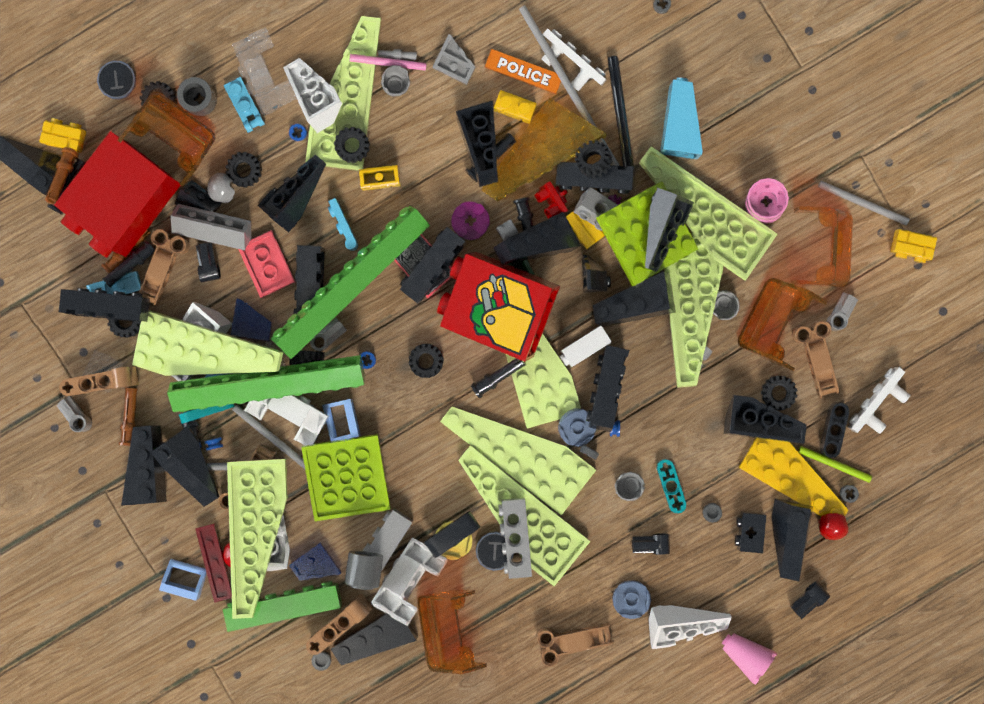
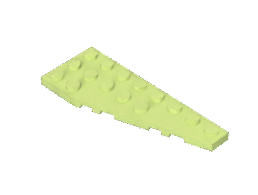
M361 16L352 39L330 82V85L337 91L342 105L334 124L319 133L310 125L306 162L314 155H317L326 163L325 167L356 171L363 169L365 157L361 162L357 161L356 163L343 161L335 151L334 141L336 140V135H339V131L345 130L344 128L346 127L359 128L366 135L368 134L376 65L350 62L349 57L350 54L377 57L381 18ZM349 138L345 142V149L348 152L357 151L360 145L359 141L356 138Z
M650 147L639 163L655 184L663 181L668 192L694 202L686 221L687 226L714 260L743 280H746L777 236V233L659 151Z
M694 233L690 234L698 250L664 269L671 278L676 313L669 314L677 388L697 386L723 272V265L712 258Z
M149 310L147 322H141L132 365L165 376L276 372L280 370L283 352Z
M542 334L534 357L525 361V367L512 374L527 428L559 420L567 411L575 408L581 409L571 374ZM506 354L508 363L515 359V357Z
M453 406L440 421L560 515L564 513L596 471L595 468L564 445Z
M470 445L458 461L499 524H504L503 516H499L498 507L499 504H502V499L525 497L531 568L555 586L590 543V540ZM516 514L508 516V521L512 524L517 523L519 520ZM513 533L509 539L511 542L517 543L521 537L519 534Z
M286 459L227 462L233 619L253 618L288 498Z

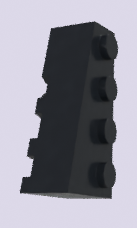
M561 212L504 240L495 246L494 250L502 265L527 259L569 253L581 245L565 214Z
M446 227L444 231L442 230L438 234L433 246L430 245L424 252V258L421 261L418 260L411 270L413 272L409 277L405 276L399 284L402 286L400 290L419 305L466 246V242Z
M297 245V270L295 272L297 289L294 292L296 308H294L293 314H297L301 310L302 305L309 300L311 301L316 296V292L323 287L325 249L321 246Z
M606 345L603 354L599 355L597 366H600L599 373H595L593 384L596 385V390L591 392L589 402L593 403L592 410H588L586 416L589 428L607 432L612 431L618 407L617 399H619L622 388L621 380H623L626 369L624 363L630 350Z
M161 425L133 427L121 506L167 502L165 472L151 453L162 444Z
M385 612L334 644L331 651L342 666L415 642L418 636L410 623L407 626Z

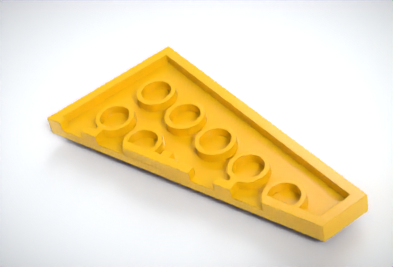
M755 438L739 465L740 469L794 501L814 506L813 512L820 516L828 513H838L844 516L847 514L848 509L790 442Z

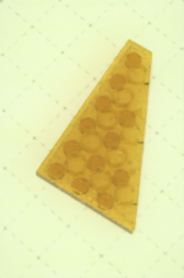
M549 98L497 167L498 182L483 186L481 191L498 202L505 198L507 194L517 191L516 188L526 182L530 183L542 176L543 173L554 169L553 166L573 158L576 152H579L578 148L584 147L583 143L586 142L588 145L590 140L594 143L595 140L605 139L607 135L599 128Z

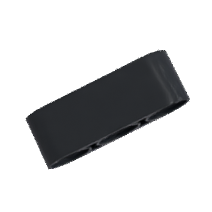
M835 402L828 408L820 443V452L830 458L837 457L841 451L849 417V408L844 403ZM837 406H841L843 409V413L840 416L835 415V408ZM833 425L838 426V433L832 435L830 432ZM832 443L834 445V451L828 454L826 451V447L828 444Z
M468 511L431 536L424 543L434 558H437L474 533L481 526L471 511Z

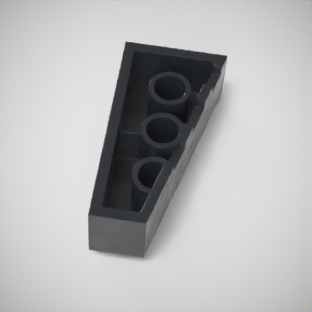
M493 100L456 111L457 123L479 187L498 182Z
M558 162L556 185H561L560 189L572 190V186H579L581 191H586L593 187L599 188V192L610 193V189H618V193L629 194L630 190H634L636 167L611 165L610 170L606 169L607 174L602 172V177L599 178L596 175V179H592L591 175L590 178L583 175L576 163Z
M663 271L594 304L595 324L606 327L676 313L670 275Z
M77 288V290L61 289L58 312L73 316L147 322L150 299L144 298L141 293H131V296H127L125 292L113 291V294H107V291L104 290L89 292L88 289Z

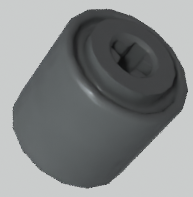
M198 77L185 79L177 90L179 104L189 113L195 116H205L215 109L217 104L216 92L205 80ZM199 94H201L202 97H205V99L202 100L201 104L195 101V99L198 98Z
M349 551L345 583L352 588L362 590L378 588L380 585L383 555L367 551Z

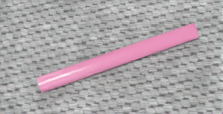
M350 54L349 57L350 62L383 66L400 65L408 69L426 70V63L357 54Z

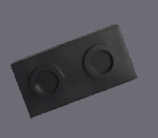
M741 511L740 516H737L736 526L739 527V534L735 535V546H737L739 551L763 553L766 514ZM751 527L754 533H751L749 537L746 531H749Z

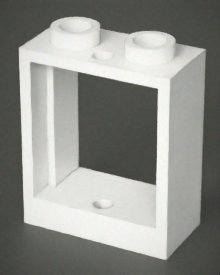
M599 326L561 350L562 355L560 358L565 366L570 365V367H573L611 343V340L602 326Z

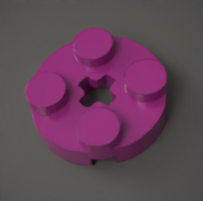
M470 201L464 202L455 208L451 223L458 236L466 240H476L486 233L490 224V218L487 210L481 204ZM468 216L476 218V222H473V226H469V223H465V220L468 219Z

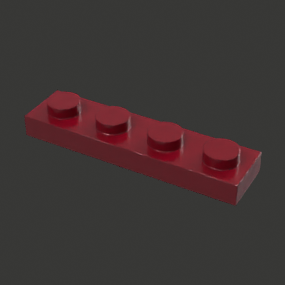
M215 523L195 528L214 603L231 599V583L226 564L223 560L222 548Z

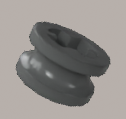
M655 0L653 3L654 10L659 14L667 13L671 6V0H662L663 3H667L664 7L665 9L657 6L660 1Z
M845 485L840 490V497L842 500L852 503L858 499L859 492L856 487ZM852 489L853 497H848L847 499L845 491Z

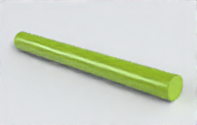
M800 446L798 453L868 483L872 479V476L803 446Z

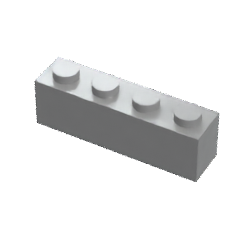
M178 204L171 214L173 234L245 250L251 240V221L181 204Z
M395 508L392 512L387 511L382 519L385 522L382 528L377 527L372 535L375 538L372 544L367 543L363 551L383 555L382 570L414 521Z

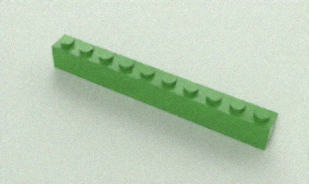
M411 206L402 209L399 216L385 226L386 229L375 235L371 243L367 247L360 249L357 256L353 260L348 261L339 274L333 275L329 280L330 282L325 287L320 288L311 301L305 302L301 310L287 320V324L282 328H278L271 340L287 357L292 359L430 226L417 209Z
M361 355L282 366L276 372L233 373L170 382L167 394L173 412H187L192 409L202 410L208 407H223L234 403L243 404L249 401H263L270 398L280 399L284 396H300L305 393H320L326 390L336 391L347 387L357 388L364 385L365 372Z

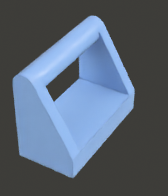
M353 399L322 405L324 413L329 415L326 424L330 441L361 436ZM344 404L350 434L337 437L331 407Z
M170 559L159 590L196 601L200 598L207 574L206 569ZM173 567L201 575L196 589L169 581Z

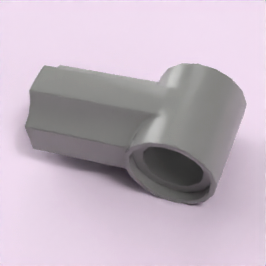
M844 292L841 294L834 310L826 321L830 324L832 331L842 330L847 326L848 319L858 301L854 296ZM835 317L841 320L839 327L833 323Z
M335 318L310 341L311 347L319 352L325 351L329 345L347 330ZM321 337L325 340V344L323 347L317 348L315 340Z
M68 396L58 403L57 407L69 422L71 430L74 432L90 430L92 427L91 418L84 414L72 396ZM79 419H82L84 422L82 428L78 426Z

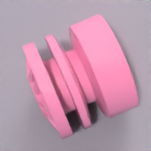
M766 178L757 181L752 185L746 196V212L763 224L773 223L781 217L788 205L789 197L786 188L775 179ZM764 199H767V202L770 203L768 207L761 203Z

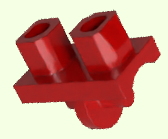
M551 181L541 186L540 190L534 194L539 203L544 200L548 202L549 207L544 209L548 219L561 212L565 213L568 211L564 205L567 203L564 195L568 191L564 190L561 192L558 186L554 188Z

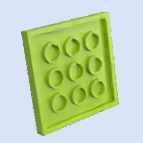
M663 181L596 217L632 286L641 283L698 250L687 226L680 225L676 232L678 237L668 245V254L658 271L655 272L645 268L652 196L657 188L667 191Z
M378 434L301 447L314 521L391 509Z

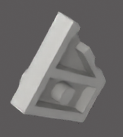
M448 34L432 68L467 85L475 70V66L453 37Z

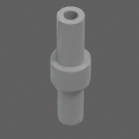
M394 49V51L378 50V57L417 60V52H404L402 49Z

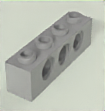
M590 187L581 195L573 212L602 231L596 217L616 207L617 204Z
M525 497L502 499V504H499L498 507L499 516H503L504 524H500L501 535H505L506 542L502 543L503 555L507 554V562H504V572L509 574V579L532 577ZM516 514L519 520L517 523L512 524L508 521V516ZM517 533L521 539L519 542L513 543L509 539L510 535ZM513 553H520L522 560L514 562L511 559Z

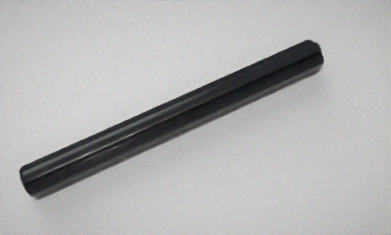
M618 56L608 57L622 163L624 167H634Z

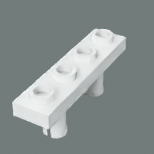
M547 29L543 33L552 42L551 50L556 58L564 53L581 67L580 73L571 82L577 91L592 78L601 86L605 83L606 79L604 76L606 74L598 67L596 69L589 65L591 61L582 54L580 57L576 54L577 48L569 41L566 44L561 41L562 35L555 29L552 31ZM544 55L542 60L550 66L551 63L546 55Z
M894 367V369L890 368L884 376L886 379L883 383L876 385L872 391L874 393L870 399L867 398L861 405V411L858 414L855 413L849 420L850 425L848 428L858 433L867 424L880 434L887 425L874 416V412L888 394L893 395L902 403L908 400L910 394L897 385L905 373L904 370L900 367Z

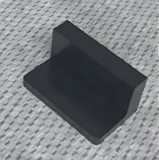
M193 180L180 189L175 201L176 205L181 204L211 212L218 210L222 204L211 199L208 192Z

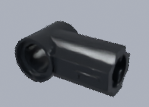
M213 243L196 245L200 282L221 279Z
M658 533L652 534V536H632V553L670 554V534Z
M818 581L810 584L805 589V593L790 605L792 610L801 619L815 607L823 605L830 598L829 593Z

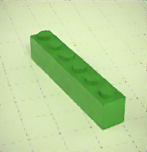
M332 581L321 583L320 587L314 588L313 585L302 587L301 591L295 592V589L283 591L284 594L276 596V593L267 594L265 598L258 600L253 618L233 619L232 602L227 603L228 606L223 609L227 632L339 609L342 606L338 583L333 584Z

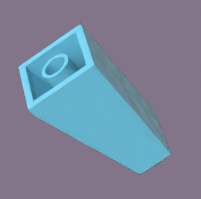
M678 77L669 86L660 153L698 160L703 150L693 82H688L687 78Z

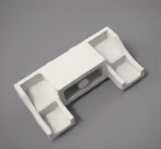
M291 395L280 399L270 398L263 401H249L244 410L262 420L266 411L270 409L296 424L300 429L294 440L303 445L315 443L329 415L313 407L310 404L311 401L302 395L300 398Z
M412 538L401 556L395 560L391 572L384 577L382 586L371 603L374 607L408 626L418 610L417 607L407 602L408 597L425 571L438 577L448 562L447 558L441 555L434 558L426 545Z

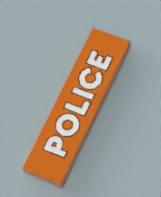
M491 49L485 64L486 69L553 94H557L561 83L555 72Z

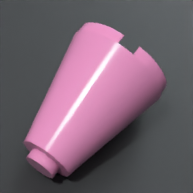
M735 633L732 636L728 634L722 642L725 645L723 650L755 685L778 654Z

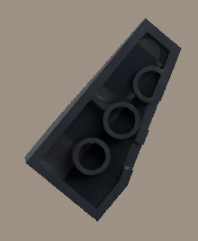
M187 426L160 444L151 453L161 467L205 507L220 496L213 477L209 474L207 460L203 457L201 451V443L191 428Z

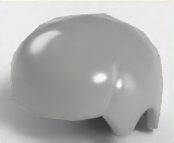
M400 65L390 66L382 75L381 85L383 90L392 97L403 95L410 86L408 71Z
M216 173L210 177L207 187L209 197L216 202L229 203L235 194V190L230 186L232 179L225 173Z
M718 291L713 314L720 320H731L740 309L739 299L731 291Z
M634 472L621 474L615 482L616 494L626 501L637 500L645 489L644 480L639 474Z

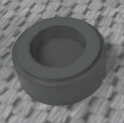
M582 445L580 452L597 460L599 453Z
M708 503L704 506L702 515L708 522L714 523L722 517V509L715 503Z
M323 650L318 655H313L312 665L319 671L326 670L331 664V656L327 651Z

